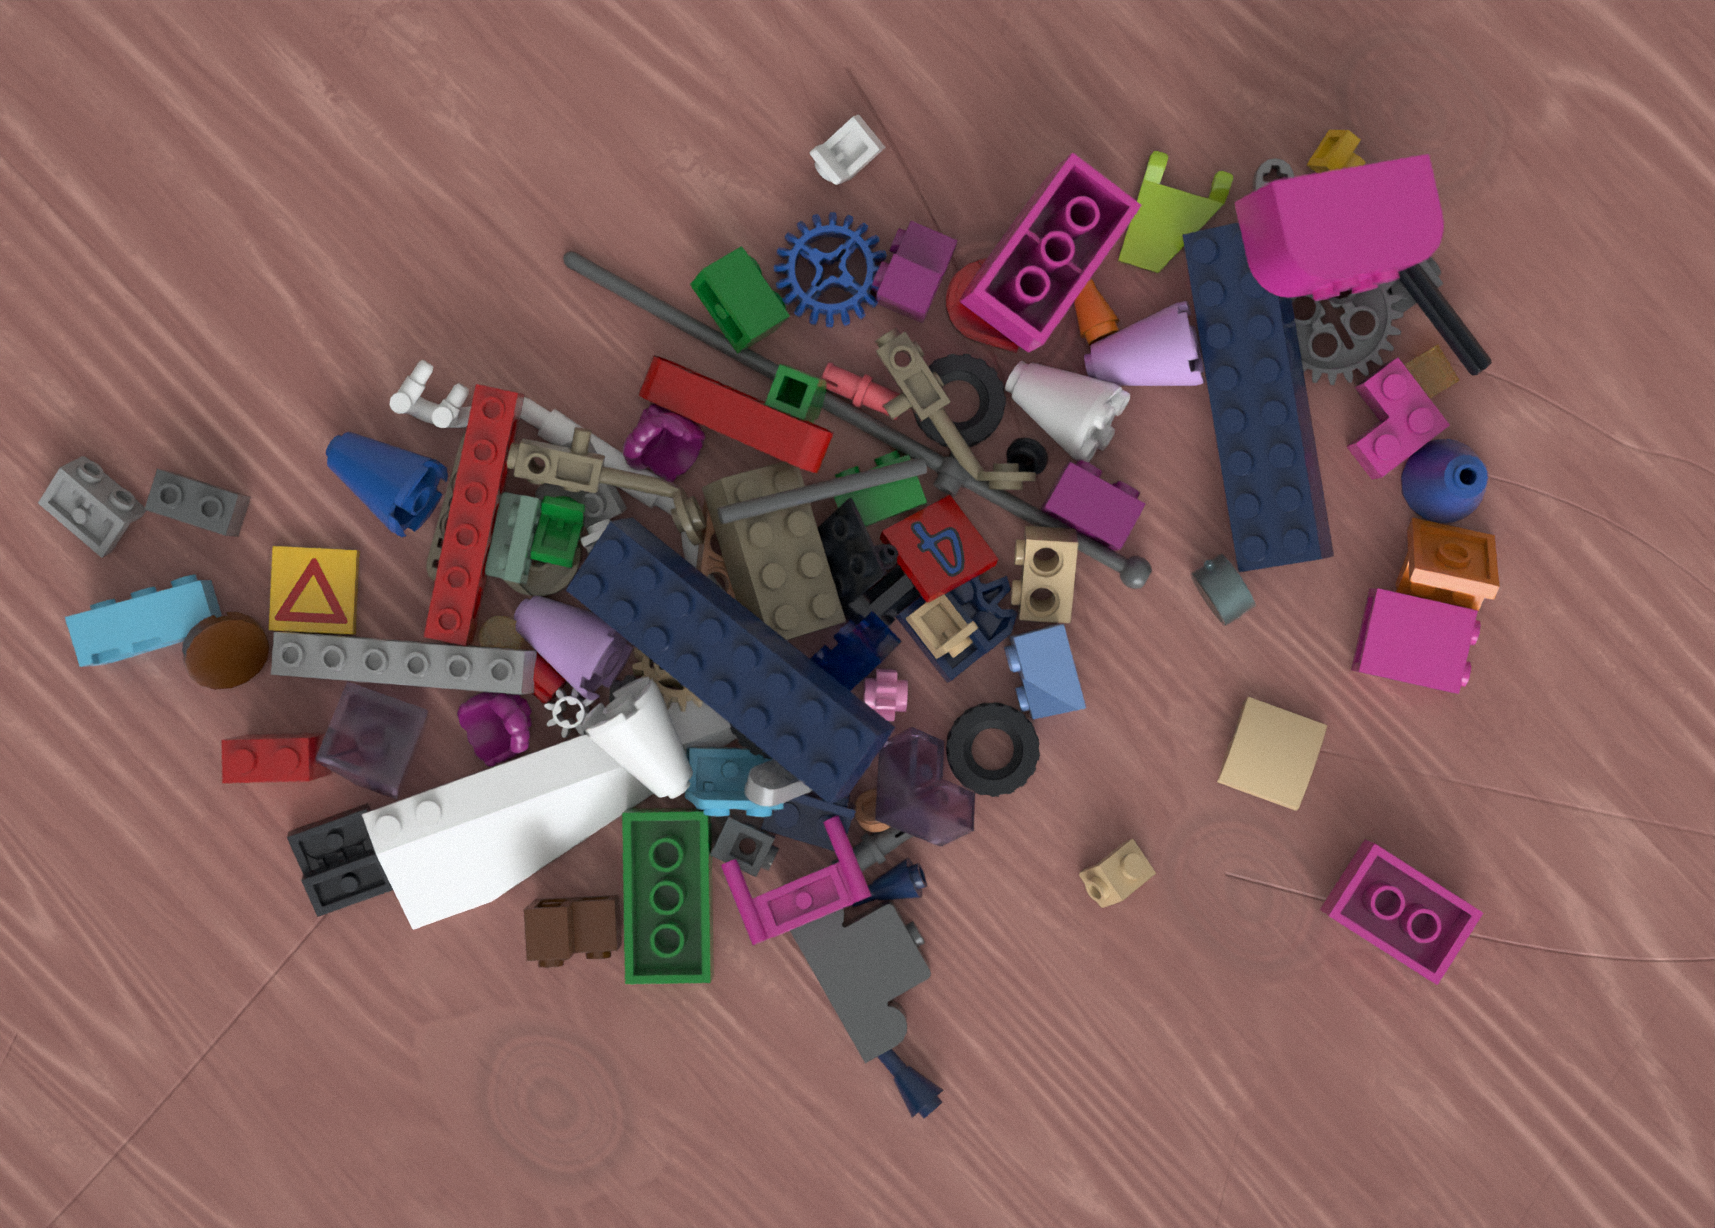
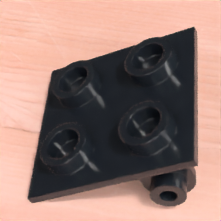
M852 498L847 499L817 527L842 610L887 573L886 569H891L897 563L898 551L896 547L891 544L874 546Z

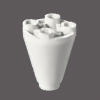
M1020 361L1015 366L1005 385V390L1012 394V399L1073 459L1078 462L1081 459L1088 463L1094 456L1097 448L1103 451L1110 443L1115 433V429L1110 425L1115 415L1119 416L1124 411L1131 396L1122 387L1111 382L1034 362L1027 364L1023 361Z

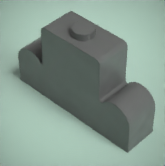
M884 900L847 922H844L845 908L790 931L865 1063L897 1046L903 1041L907 1033L905 1010L892 999L924 982L931 976L929 963L919 947L925 944L920 931L914 921L908 924L905 923L892 900Z

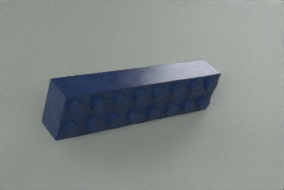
M1239 222L1183 234L1238 573L1334 557L1292 299L1270 293L1254 278L1248 265Z
M633 517L609 522L566 589L567 592L829 804L850 794L896 728Z

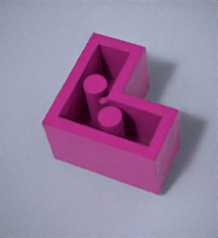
M1397 357L1385 363L1354 387L1379 419V422L1346 447L1368 476L1374 480L1385 476L1449 427L1450 424Z

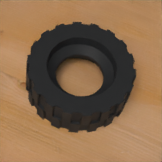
M949 354L944 358L934 360L928 367L932 373L936 372L944 386L952 381L960 380L970 383L977 390L980 398L977 413L965 422L953 423L969 447L985 441L997 429L1003 418L1006 405L1004 385L998 378V373L993 367L990 368L986 361L981 358L971 357L970 354ZM913 410L916 423L930 440L939 443L938 445L948 446L931 419L928 417L920 421Z
M981 703L965 710L954 721L947 736L946 755L952 773L965 788L982 796L999 797L1002 794L1008 795L1013 793L1020 786L1023 787L1029 777L1033 776L1037 769V761L1040 758V743L1034 726L1020 711L1003 703ZM985 729H1000L1006 732L1013 742V756L1010 762L1001 769H984L973 758L972 743L975 737Z

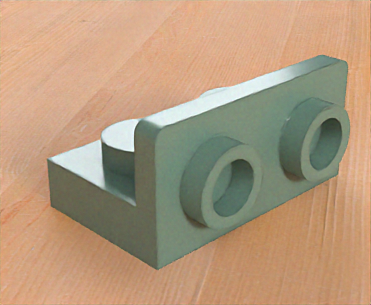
M508 492L502 493L485 568L486 575L527 584L532 559H530L531 548L541 516V499Z

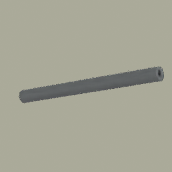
M920 457L718 507V517L721 524H726L927 473V466L924 458Z

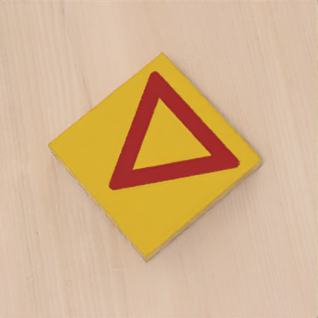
M272 546L269 630L356 634L360 550Z

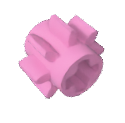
M876 669V679L865 678L863 702L887 721H895V711L906 712L908 681L897 680L896 670Z

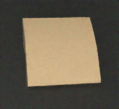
M1247 697L1243 702L1233 739L1227 746L1217 782L1297 811L1314 770L1327 725Z

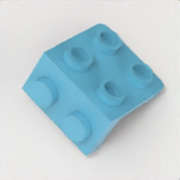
M686 748V756L693 775L689 779L691 785L685 791V798L693 803L696 809L704 810V815L729 816L730 809L745 810L748 816L768 817L772 816V809H783L784 803L771 807L755 804L746 797L744 792L750 770L772 759L763 758L761 755L755 756L750 753L748 748Z

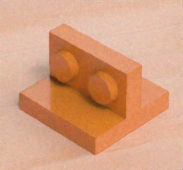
M1412 517L1407 529L1408 552L1396 581V592L1479 611L1484 598L1494 600L1500 587L1495 535Z

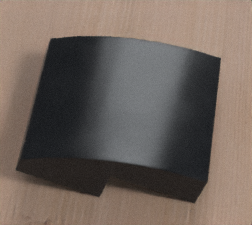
M368 803L288 832L287 839L303 873L302 884L317 917L393 890L375 853L362 814L371 811Z

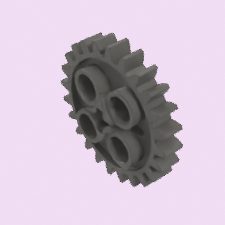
M1395 280L1378 284V288L1369 291L1351 293L1343 299L1336 297L1328 298L1335 310L1341 307L1345 310L1340 319L1354 343V348L1351 350L1346 348L1332 323L1325 325L1322 323L1321 319L1326 316V312L1319 300L1314 301L1313 294L1291 297L1292 305L1294 301L1301 297H1309L1316 304V311L1310 319L1302 321L1295 318L1303 371L1305 373L1307 369L1313 370V383L1319 381L1322 373L1328 374L1330 385H1335L1337 374L1343 373L1348 383H1352V370L1358 368L1363 375L1368 376L1367 362L1371 360L1380 366L1383 364L1378 354L1380 349L1393 352L1394 347L1386 339L1388 335H1400L1401 331L1391 326V320L1403 318L1402 312L1391 310V305L1402 299L1401 295H1388L1387 290L1393 286ZM1358 312H1368L1375 319L1373 331L1364 336L1355 334L1350 328V321ZM1323 333H1329L1337 340V349L1329 357H1319L1313 350L1315 338Z

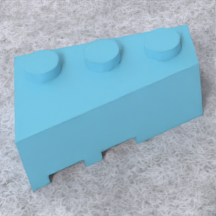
M189 575L171 581L172 588L158 592L156 587L142 589L131 593L132 599L116 603L115 599L102 601L90 605L91 610L65 617L79 666L107 665L183 642L191 628L201 620L214 614L216 618L222 616L212 581H198L196 575Z

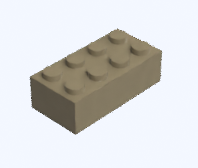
M784 461L721 478L702 487L735 599L784 639L788 640L846 622L810 503L726 524H721L717 512L718 507L805 486L800 469Z

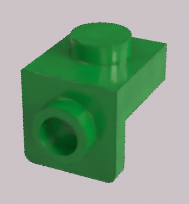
M543 496L541 516L532 544L530 559L572 568L584 527L585 505L577 503V501L567 496Z

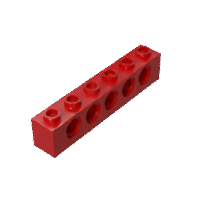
M480 384L475 386L424 637L463 646H467L474 641L487 579L485 574L487 558L501 495L505 492L510 469L507 468L511 444L515 443L525 394Z

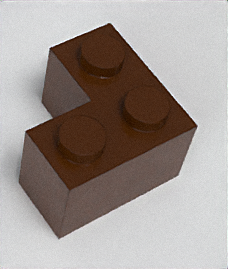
M619 895L535 899L524 909L526 961H538V967L551 968L563 966L564 960L570 959L574 953L586 952V959L612 957L611 951H618L622 945Z

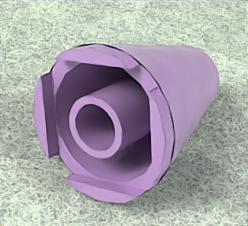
M1177 302L1091 344V353L1084 355L1088 377L1111 382L1118 386H1197L1205 383V379L1201 374L1204 372L1196 328L1192 325L1189 326L1188 315H1192L1188 302Z
M536 595L531 599H524L514 614V620L517 621L516 631L581 696L588 700H596L600 697L594 691L601 685L607 688L611 686L613 680H616L624 668L633 648L626 643L627 639L595 613L540 595Z

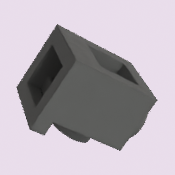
M731 813L710 855L725 863L737 859L742 871L757 877L760 868L769 871L779 848L772 845L776 837L775 835ZM744 838L752 839L756 844V849L751 853L743 852L740 848L741 840Z

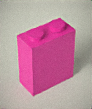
M1369 588L1351 671L1459 694L1461 686L1465 687L1471 673V662L1467 661L1470 645L1476 644L1480 633L1481 623L1479 620H1476L1478 611L1379 588Z

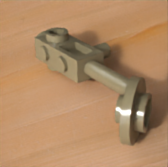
M894 328L875 341L879 347L876 350L877 355L902 392L883 405L892 420L911 407L920 421L929 417L959 464L976 481H989V489L1023 490V481H1036V473L1019 472V464L994 463L993 472L984 471L943 408L951 401L942 389L944 386L942 380L936 372L932 373L922 358L924 356L922 349L916 341L912 343L906 332L900 334L898 329ZM897 353L907 354L910 359L909 365L906 367L898 366L894 361V356Z
M575 427L571 448L525 438L521 440L520 444H511L507 468L515 469L514 476L525 478L533 484L543 485L544 483L563 486L564 490L571 492H580L582 490L597 493L600 483L673 498L675 508L671 509V514L680 533L685 532L693 546L703 543L701 529L706 528V522L694 496L688 498L681 486L661 478L605 467V455L588 452L591 430ZM534 457L542 458L545 466L536 464Z

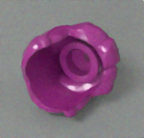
M653 403L643 410L637 426L627 436L623 444V456L626 464L632 469L644 470L648 467L655 474L672 483L675 481L676 476L683 475L692 467L700 453V449L703 447L706 436L701 427L693 420Z
M483 692L470 697L459 706L457 716L460 726L467 732L468 742L472 745L475 755L484 761L486 766L493 767L518 753L526 751L529 747V728L532 726L530 715L532 710L527 699L521 698L520 694Z

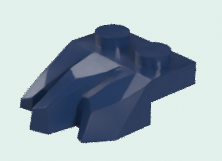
M979 576L953 589L946 593L945 596L965 622L969 624L974 621L978 629L969 635L973 643L953 658L947 652L937 659L905 619L925 604V599L922 596L895 617L948 683L1012 633L1018 613L1013 609H1001L997 605L1011 590L1007 576L987 584L981 583Z

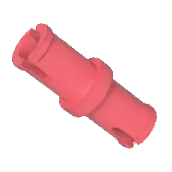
M831 362L828 363L822 375V378L826 380L827 390L852 400V405L861 408L864 405L887 416L889 414L883 405L900 395L898 392L873 382L874 378L865 374L864 377H861Z

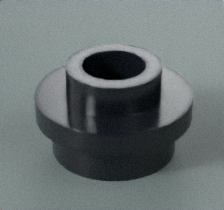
M1017 438L1011 442L1007 449V463L1019 464V472H1034L1038 475L1044 471L1048 464L1047 451L1039 442L1031 438Z

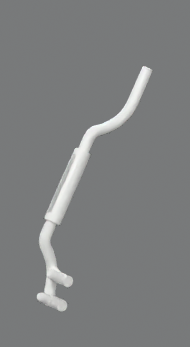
M425 360L419 361L411 375L406 377L398 392L391 397V409L398 414H409L419 420L434 424L439 428H467L471 406H461L469 395V389L457 383L441 404H436L420 397L426 387L425 383L433 372V366ZM524 397L520 418L539 429L538 436L547 442L562 446L572 441L575 427L583 428L556 409L549 412L531 399ZM591 433L590 441L597 454L605 455V467L661 478L648 469H632L626 464L623 453ZM619 487L651 509L656 505L672 515L671 509L675 508L673 498ZM682 532L681 538L685 560L696 568L699 544L693 546L686 533ZM709 574L707 576L710 580H712L715 584L722 588L720 584L716 581L713 574Z

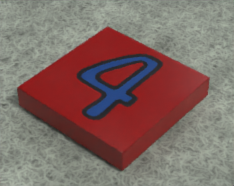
M951 495L884 529L879 537L883 544H891L896 547L898 551L897 563L927 603L996 566L999 560Z

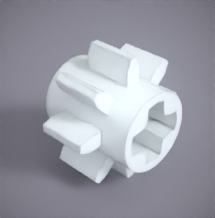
M559 688L556 691L559 700L556 703L544 705L545 708L553 711V719L548 721L547 726L558 724L563 727L561 732L563 738H566L570 734L571 728L576 727L580 735L586 734L581 724L589 714V705L595 700L580 697V694L575 689L572 690V695L567 696L565 691ZM566 701L570 705L578 704L581 711L576 714L577 722L573 718L566 720L563 718L562 712L567 709Z

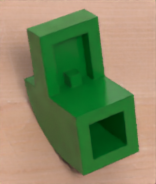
M779 364L765 405L813 423L814 420H818L823 406L827 387L826 380L786 364Z

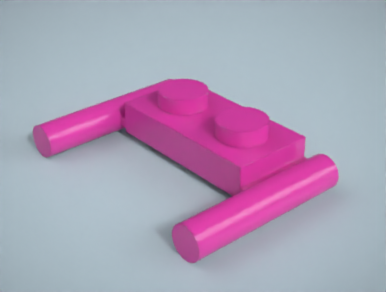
M839 816L823 822L839 860L838 863L753 899L737 859L721 865L752 945L779 936L872 896Z

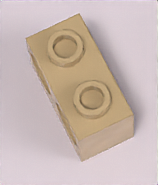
M1025 526L1024 540L1016 539L1014 565L1022 566L1020 580L1012 581L1011 605H1018L1019 620L1071 623L1078 550L1076 529ZM1041 548H1051L1056 551V555L1046 561L1039 560L1034 556ZM1039 588H1046L1052 591V595L1045 600H1036L1031 596L1032 592Z

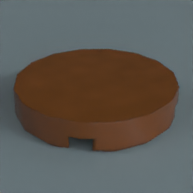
M226 612L227 616L216 618L214 614L204 618L191 628L183 641V662L189 676L200 686L214 690L231 689L247 683L261 671L268 660L269 643L262 626L252 616L240 612Z

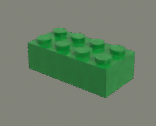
M696 808L626 809L622 812L625 984L711 983L714 976L712 856L710 855L712 852L711 816L704 815V810Z

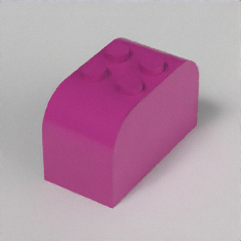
M1072 152L1051 171L1034 192L975 274L959 302L1027 353L1037 349L1045 343L1142 205Z
M1429 154L1276 180L1234 202L1251 273L1264 289L1280 297L1291 298L1313 294L1314 301L1338 296L1340 291L1349 289L1354 294L1378 288V284L1399 279V271L1428 259L1438 248L1444 231L1443 213Z

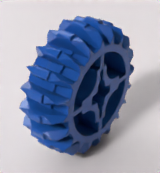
M830 212L828 217L829 225L822 226L821 218L818 214L813 215L812 221L815 228L810 231L803 221L798 222L797 228L802 237L798 239L791 233L785 235V240L793 247L792 250L780 247L777 249V255L782 259L788 260L787 264L779 263L774 265L775 273L787 275V278L776 282L777 289L786 290L791 288L792 290L783 298L785 305H790L798 300L800 303L794 311L795 316L800 318L807 309L811 310L809 323L814 326L817 324L820 314L826 315L825 322L827 328H833L834 326L833 315H841L843 325L849 326V311L854 310L856 316L859 319H863L866 317V314L860 305L862 302H865L872 308L878 305L876 298L869 293L873 288L877 291L879 290L878 287L872 285L880 267L875 266V263L887 258L886 251L884 250L873 253L871 251L880 242L877 235L871 236L866 241L863 239L868 231L867 224L862 223L854 232L851 230L853 216L847 215L842 227L837 226L836 213ZM835 237L846 240L843 245L841 244L835 251L830 253H824L810 246V244L822 238ZM856 248L863 255L867 266V275L863 286L855 281V278L846 268ZM800 256L807 259L808 263L816 270V276L806 293L801 289L796 279V267ZM840 259L838 267L841 276L837 278L831 275L822 282L824 276L822 265L826 263L831 266ZM831 288H840L846 293L849 292L853 295L850 299L836 304H825L816 301L819 296H822Z

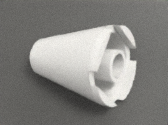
M642 677L626 684L612 693L616 699L606 707L599 703L585 717L581 726L586 735L658 797L668 795L672 799L681 795L690 787L689 779L693 775L692 768L659 687L653 679L650 680L649 677Z

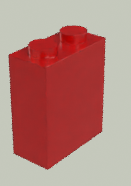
M331 732L246 734L221 740L222 784L309 782L332 774Z

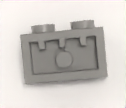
M81 456L60 467L38 502L39 505L101 558L113 551L130 523L141 518L146 512L144 510L145 507L135 499L131 492L119 486L104 473L97 463L90 461L85 456Z

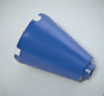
M346 432L342 436H335L326 449V456L328 457L327 466L392 533L400 537H406L404 530L407 528L415 532L425 523L442 497V493L436 490L440 479L447 483V467L438 460L353 432Z
M1437 439L1426 443L1409 457L1401 475L1402 494L1410 509L1421 517L1436 523L1456 522L1473 513L1484 497L1488 481L1487 469L1474 450L1464 443L1451 439Z

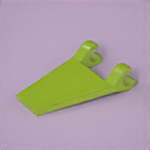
M1154 151L1149 157L1136 200L1142 206L1129 223L1118 261L1159 273L1184 247L1182 235L1199 231L1225 204L1233 181L1231 173L1219 171L1214 175L1207 199L1160 184L1168 161V155L1163 152Z

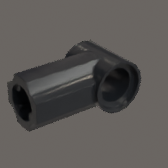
M897 565L871 590L869 588L858 599L844 608L843 614L849 624L869 644L896 620L895 616L921 594L902 568Z

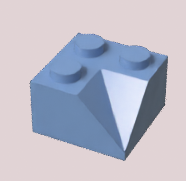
M1057 623L1009 636L1011 645L1004 647L1010 672H1018L1022 686L1016 687L1015 692L1021 712L1029 711L1032 719H1038L1086 708L1064 624Z

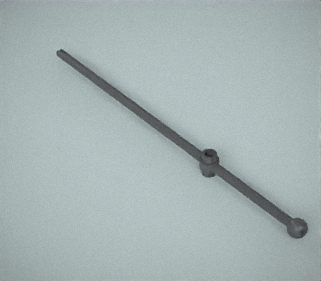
M570 251L564 254V264L568 268L774 381L779 367L778 364L749 348L737 354L722 333L576 252ZM826 392L822 406L823 409L906 455L909 454L913 459L923 457L926 466L935 470L938 474L933 485L943 493L955 497L960 487L967 488L1034 526L1074 529L1005 490L989 489V481H976L959 464L952 452L949 456H942ZM1076 530L1079 551L1119 572L1121 581L1127 587L1141 589L1152 572V567L1145 558L1131 556L1128 559Z

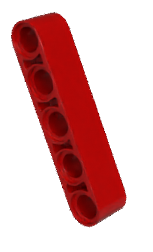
M653 355L638 394L654 404L812 473L819 472L834 434L822 426L765 405V401Z

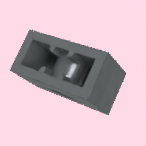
M157 469L144 510L225 536L239 537L251 497L172 471Z

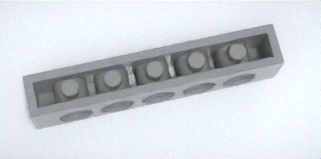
M274 632L271 675L529 694L534 693L533 677L537 651L301 632Z

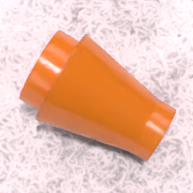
M1089 279L1074 300L1080 337L1086 338L1090 346L1120 331L1117 326L1120 320L1096 288L1093 279Z

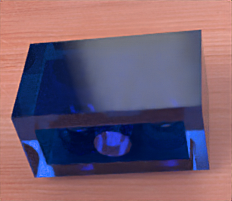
M871 611L858 625L850 620L833 636L838 644L832 650L825 644L810 659L851 691L902 641Z

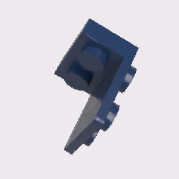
M814 791L784 802L783 809H772V816L764 817L761 829L835 851L823 822L839 816L844 830L848 834L851 821L856 812V805L849 802L850 794L829 804Z

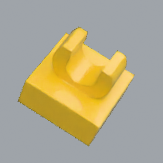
M1329 129L1307 163V166L1316 173L1365 165L1366 162L1360 156L1353 153L1361 139L1349 130Z

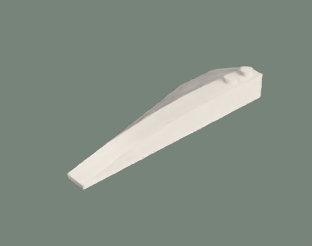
M688 701L685 712L680 711L677 702H673L668 709L685 754L687 747H724L737 738L730 730V723L703 701L702 706L699 708L693 701ZM584 734L362 814L383 870L412 929H416L492 902L621 816L622 812L626 809L633 808L654 793Z

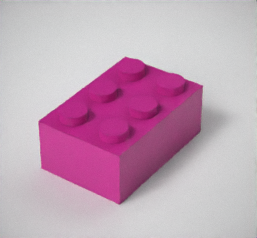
M1364 839L1320 908L1323 913L1436 985L1439 984L1483 915V912L1367 839Z

